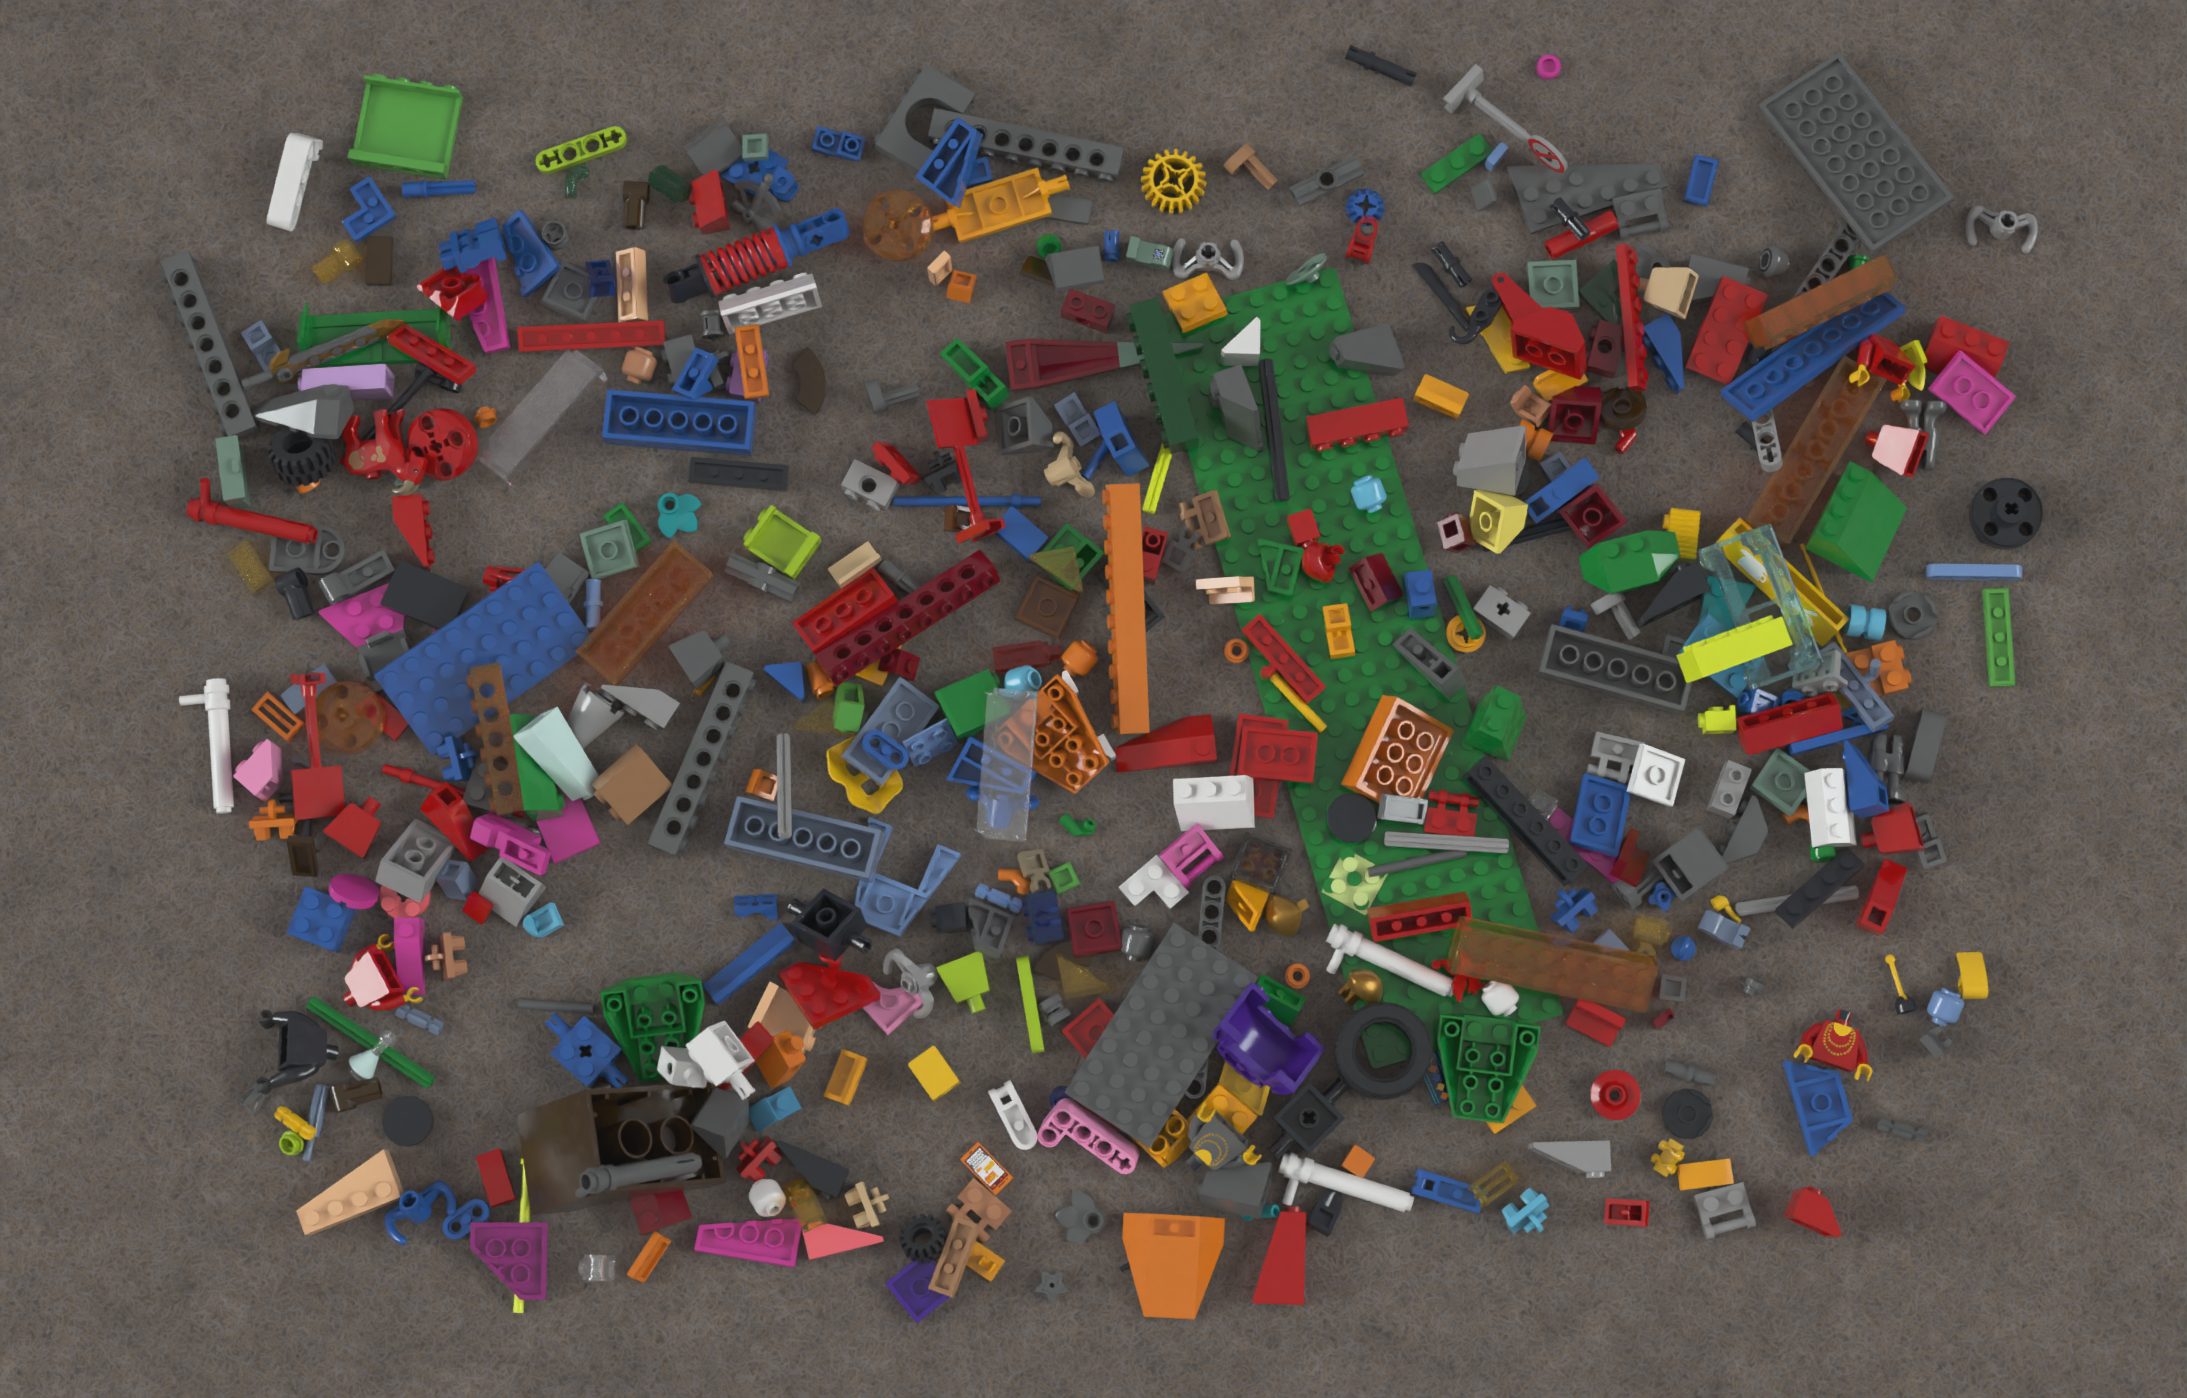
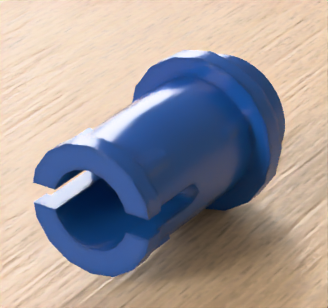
M1106 230L1104 231L1105 243L1102 256L1106 262H1118L1119 257H1121L1119 252L1120 232L1111 230V233H1109L1110 231Z

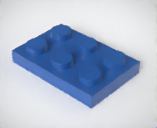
M1584 773L1581 778L1568 843L1616 858L1620 851L1631 793L1627 792L1628 785Z

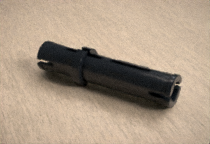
M1350 45L1345 56L1346 60L1363 66L1367 71L1370 69L1409 87L1412 86L1417 75L1416 72L1382 59L1372 51L1369 53Z

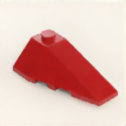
M1211 714L1184 717L1116 747L1117 773L1216 764L1217 757Z

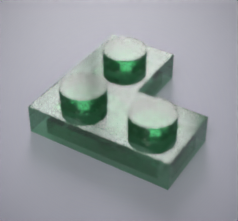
M1613 259L1578 293L1604 321L1617 324L1622 319L1621 300L1614 294L1620 288L1618 263Z

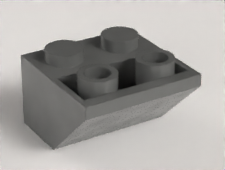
M1700 827L1652 860L1681 902L1730 868Z

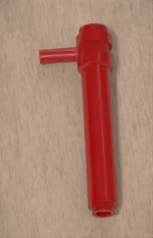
M209 478L200 479L201 497L191 498L186 509L187 517L192 518L193 521H205L207 524L214 526L221 524L305 544L314 543L318 536V529L314 528L311 524L223 505L222 502L211 500Z

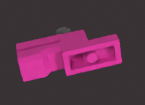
M492 812L476 818L470 835L473 841L486 847L500 850V857L537 875L546 874L551 850L540 846L542 837L539 830L535 828H528L526 830Z

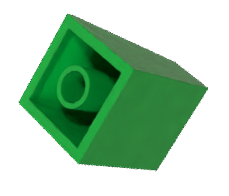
M989 669L934 692L936 700L959 743L1012 716L1010 709L1014 707L1008 695L1002 696L999 690L1002 684L997 674L991 675Z
M1498 685L1482 696L1463 742L1508 762L1526 720L1520 696Z

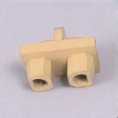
M864 1182L855 1184L856 1187L844 1195L849 1207L860 1202L864 1206V1212L853 1216L857 1228L869 1226L874 1228L879 1226L880 1223L873 1205L877 1206L879 1214L885 1212L886 1208L883 1202L890 1199L888 1194L881 1196L876 1187L870 1190L874 1198L870 1200Z

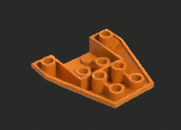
M1058 674L991 736L1008 756L1074 794L1109 763L1076 693Z
M1124 1213L1122 1239L1144 1317L1195 1319L1224 1244L1225 1218Z

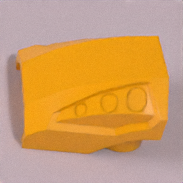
M1174 1109L1150 1148L1136 1139H1132L1164 1168L1174 1163L1189 1147L1190 1139L1188 1132L1190 1122Z

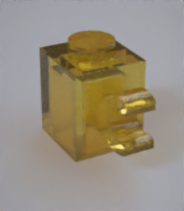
M1640 913L1635 916L1630 940L1640 942V946L1636 951L1637 959L1641 958L1643 951H1648L1650 954L1649 962L1655 960L1656 951L1652 946L1660 947L1663 945V942L1667 943L1670 935V928L1667 927L1668 920Z

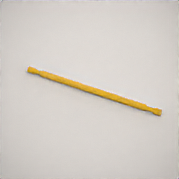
M1802 543L1800 547L1804 553V558L1815 586L1824 595L1811 559L1807 554L1805 544ZM1838 631L1835 636L1841 650L1845 654L1847 650L1842 643L1843 640Z

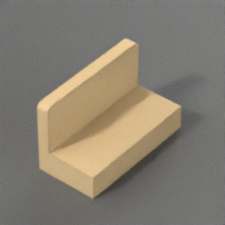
M867 541L829 567L828 571L839 587L843 588L872 567L875 568L881 564L882 559Z

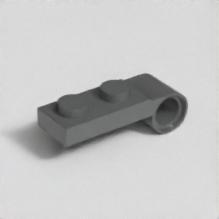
M383 549L341 573L327 575L318 583L329 604L335 605L393 575L395 567Z

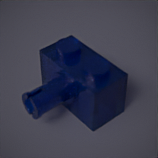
M1055 890L1026 895V901L1022 902L1024 917H1030L1031 926L1026 927L1029 941H1034L1035 946L1064 941Z

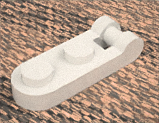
M1011 1080L1005 1082L1004 1086L996 1090L995 1088L989 1090L988 1093L1016 1147L1021 1150H1028L1034 1147L1038 1138L1037 1132ZM1010 1095L1012 1101L1003 1105L1000 1099Z

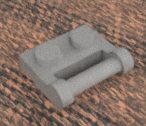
M1743 1182L1693 1195L1706 1239L1714 1238L1716 1234L1746 1226L1747 1228L1756 1227V1221ZM1742 1209L1743 1217L1714 1225L1710 1223V1217Z

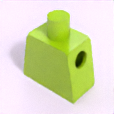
M977 951L936 967L957 1004L967 1001L971 1014L986 1009L981 995L989 993L990 989L981 952Z

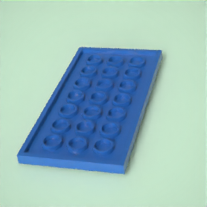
M537 561L373 675L433 756L437 753L436 747L446 742V737L454 736L459 738L589 648L596 641L541 563Z

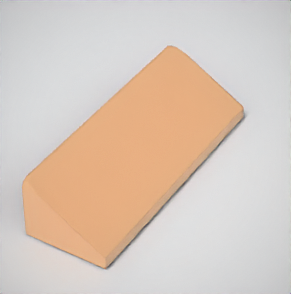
M633 247L616 251L618 322L648 321L645 250Z

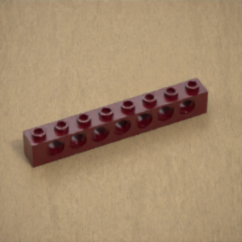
M979 549L816 653L814 656L822 672L834 687L842 684L1001 582L995 566Z

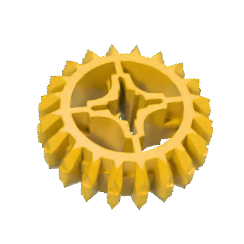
M1166 149L1164 157L1159 153L1155 154L1156 161L1149 159V167L1143 168L1145 175L1141 177V182L1144 183L1142 192H1148L1145 195L1146 200L1153 199L1151 203L1153 208L1161 204V213L1168 207L1169 214L1172 215L1174 213V208H1178V212L1181 214L1183 213V206L1191 210V202L1198 204V196H1204L1202 188L1206 187V181L1202 179L1206 177V173L1200 171L1202 169L1201 163L1194 164L1196 161L1195 156L1187 159L1188 152L1186 151L1180 156L1178 155V149H1174L1173 155H1170ZM1170 165L1181 166L1183 169L1174 170ZM1161 169L1165 179L1160 182L1159 186L1155 187L1153 180ZM1192 176L1194 184L1186 194L1183 184L1187 181L1188 177ZM1170 178H1174V181L1177 178L1178 186L1177 184L1173 185V183L1169 184ZM1173 193L1177 198H1169L1164 196V194Z

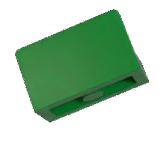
M1262 974L1257 984L1264 989L1265 994L1270 999L1261 1006L1268 1008L1272 1012V1016L1290 1028L1306 997Z

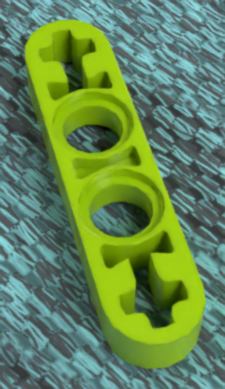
M617 126L609 127L540 152L536 156V166L543 174H553L624 148L627 143V136L622 128ZM616 133L618 136H622L619 138L618 143H614L611 140L612 134ZM601 137H604L605 141H608L606 142L608 147L604 148V144L601 140ZM597 141L600 145L599 149L595 152L587 151L586 146L588 142ZM567 149H574L577 152L573 160L564 159L563 154ZM556 153L559 154V158L562 162L561 164H559L557 160H554L557 159L555 156ZM546 157L549 160H554L550 162V167L548 168L545 165H541Z
M1029 956L1016 957L1032 1054L1045 1052Z

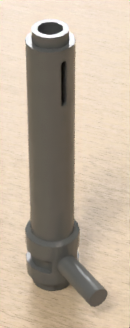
M686 1153L619 1166L604 1165L599 1168H588L585 1172L581 1173L579 1179L581 1187L575 1193L578 1198L582 1199L589 1193L608 1192L620 1186L695 1173L701 1168L702 1160L695 1153Z

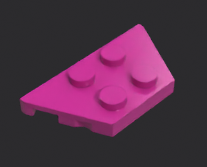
M389 583L318 611L328 623L356 648L367 644L365 639L387 630L395 633L405 629L406 619L404 615L380 606Z

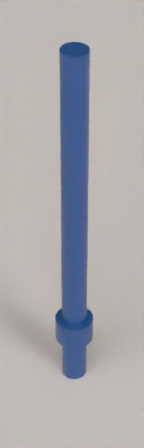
M1011 494V496H977L979 506H1011L1015 509H1021V506H1041V496H1021V494ZM894 496L893 498L894 506H968L966 496Z

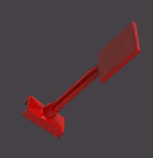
M967 397L926 401L938 449H954L971 514L969 516L971 527L955 534L957 544H961L971 538L972 542H977L1006 528L1003 518L985 520L984 513L980 510L964 448L965 446H976L979 444Z
M325 673L290 674L291 684L301 685V694L304 697L310 768L290 770L295 820L338 816L345 809L341 765L322 767L320 759L315 695H317L316 685L326 683Z

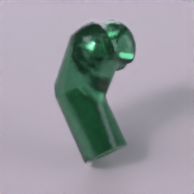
M581 164L574 165L565 176V198H577V182L589 176L587 166H582Z

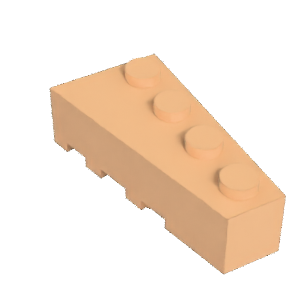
M383 1149L299 1208L296 1212L304 1234L313 1235L399 1201L404 1190L389 1150Z

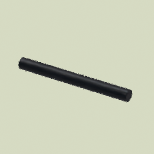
M427 366L387 410V416L391 418V412L403 409L435 371ZM375 425L363 437L364 440L375 439Z

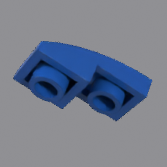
M818 126L810 151L859 162L866 138L845 131L840 133Z

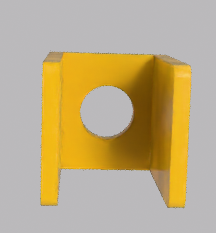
M935 1046L930 1047L908 1063V1066L934 1102L961 1083Z

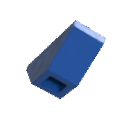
M1116 400L1094 411L1102 437L1113 458L1127 477L1150 466Z

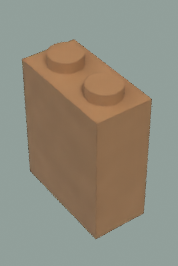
M637 744L591 782L596 789L593 794L602 804L607 801L611 806L608 810L617 821L622 818L627 825L673 786Z

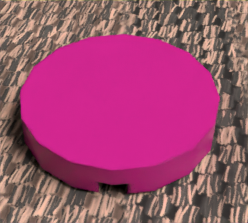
M340 874L333 877L328 889L329 895L337 903H340V901L347 903L346 906L352 909L371 908L375 902L377 903L380 894L378 886L373 881L356 874Z

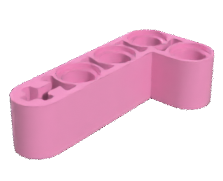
M1070 1098L1061 1099L1043 1120L1038 1132V1140L1043 1146L1054 1147L1066 1134L1117 1172L1129 1174L1134 1171L1140 1153L1138 1147ZM1061 1112H1066L1070 1116H1064ZM1085 1126L1089 1128L1090 1131H1085L1081 1127ZM1046 1129L1053 1130L1055 1134L1049 1133ZM1102 1141L1108 1142L1110 1146L1104 1145Z

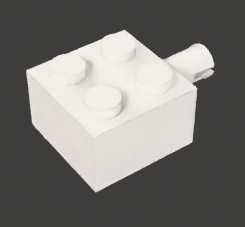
M725 1020L709 1026L685 1045L689 1050V1056L694 1062L700 1064L704 1070V1076L710 1083L718 1086L722 1083L730 1082L742 1101L756 1091L742 1074L743 1070L755 1060Z

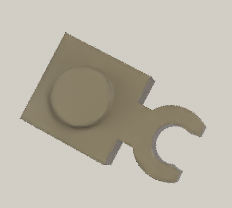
M1043 849L1021 851L1017 858L1023 877L1031 878V892L1034 894L1039 890L1038 884L1042 885L1044 892H1047L1051 888V883L1045 876L1050 871Z

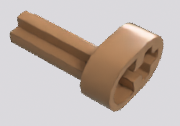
M1248 143L1243 145L1223 165L1231 175L1235 174L1244 165L1267 190L1271 189L1278 182V179L1254 156L1256 151Z

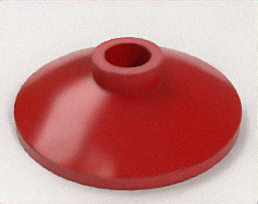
M1609 1070L1603 1072L1594 1080L1590 1090V1099L1594 1109L1602 1117L1609 1120H1622L1628 1118L1637 1110L1641 1100V1092L1637 1081L1629 1073L1622 1070ZM1611 1091H1616L1618 1093L1617 1100H1612L1610 1098Z

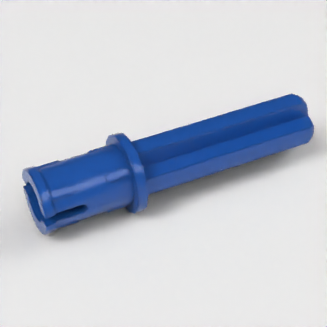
M424 179L423 182H402L403 198L425 197V199H428L429 196L474 194L476 192L474 180L428 182L427 179Z

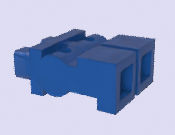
M496 217L477 223L476 229H463L458 234L456 231L449 233L450 240L439 243L440 259L445 271L458 267L459 272L463 273L467 271V268L478 266L480 261L496 257L497 262L507 259L504 238Z

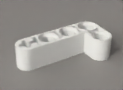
M290 133L288 135L267 215L268 225L288 231L294 230L312 161L319 159L318 152L323 148V141L321 139L300 133Z

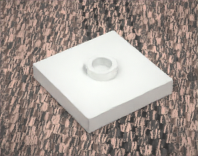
M1639 744L1627 792L1668 807H1673L1685 759L1646 744Z

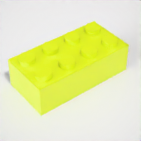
M1770 615L1683 647L1684 653L1676 656L1686 683L1793 644L1783 617L1773 619V616Z

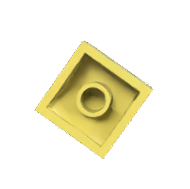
M1474 490L1469 518L1473 539L1497 554L1501 553L1524 528L1528 504L1508 494Z

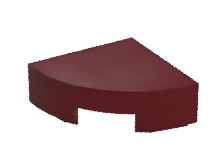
M1669 1008L1650 1023L1654 1029L1658 1030L1673 1019L1675 1014Z

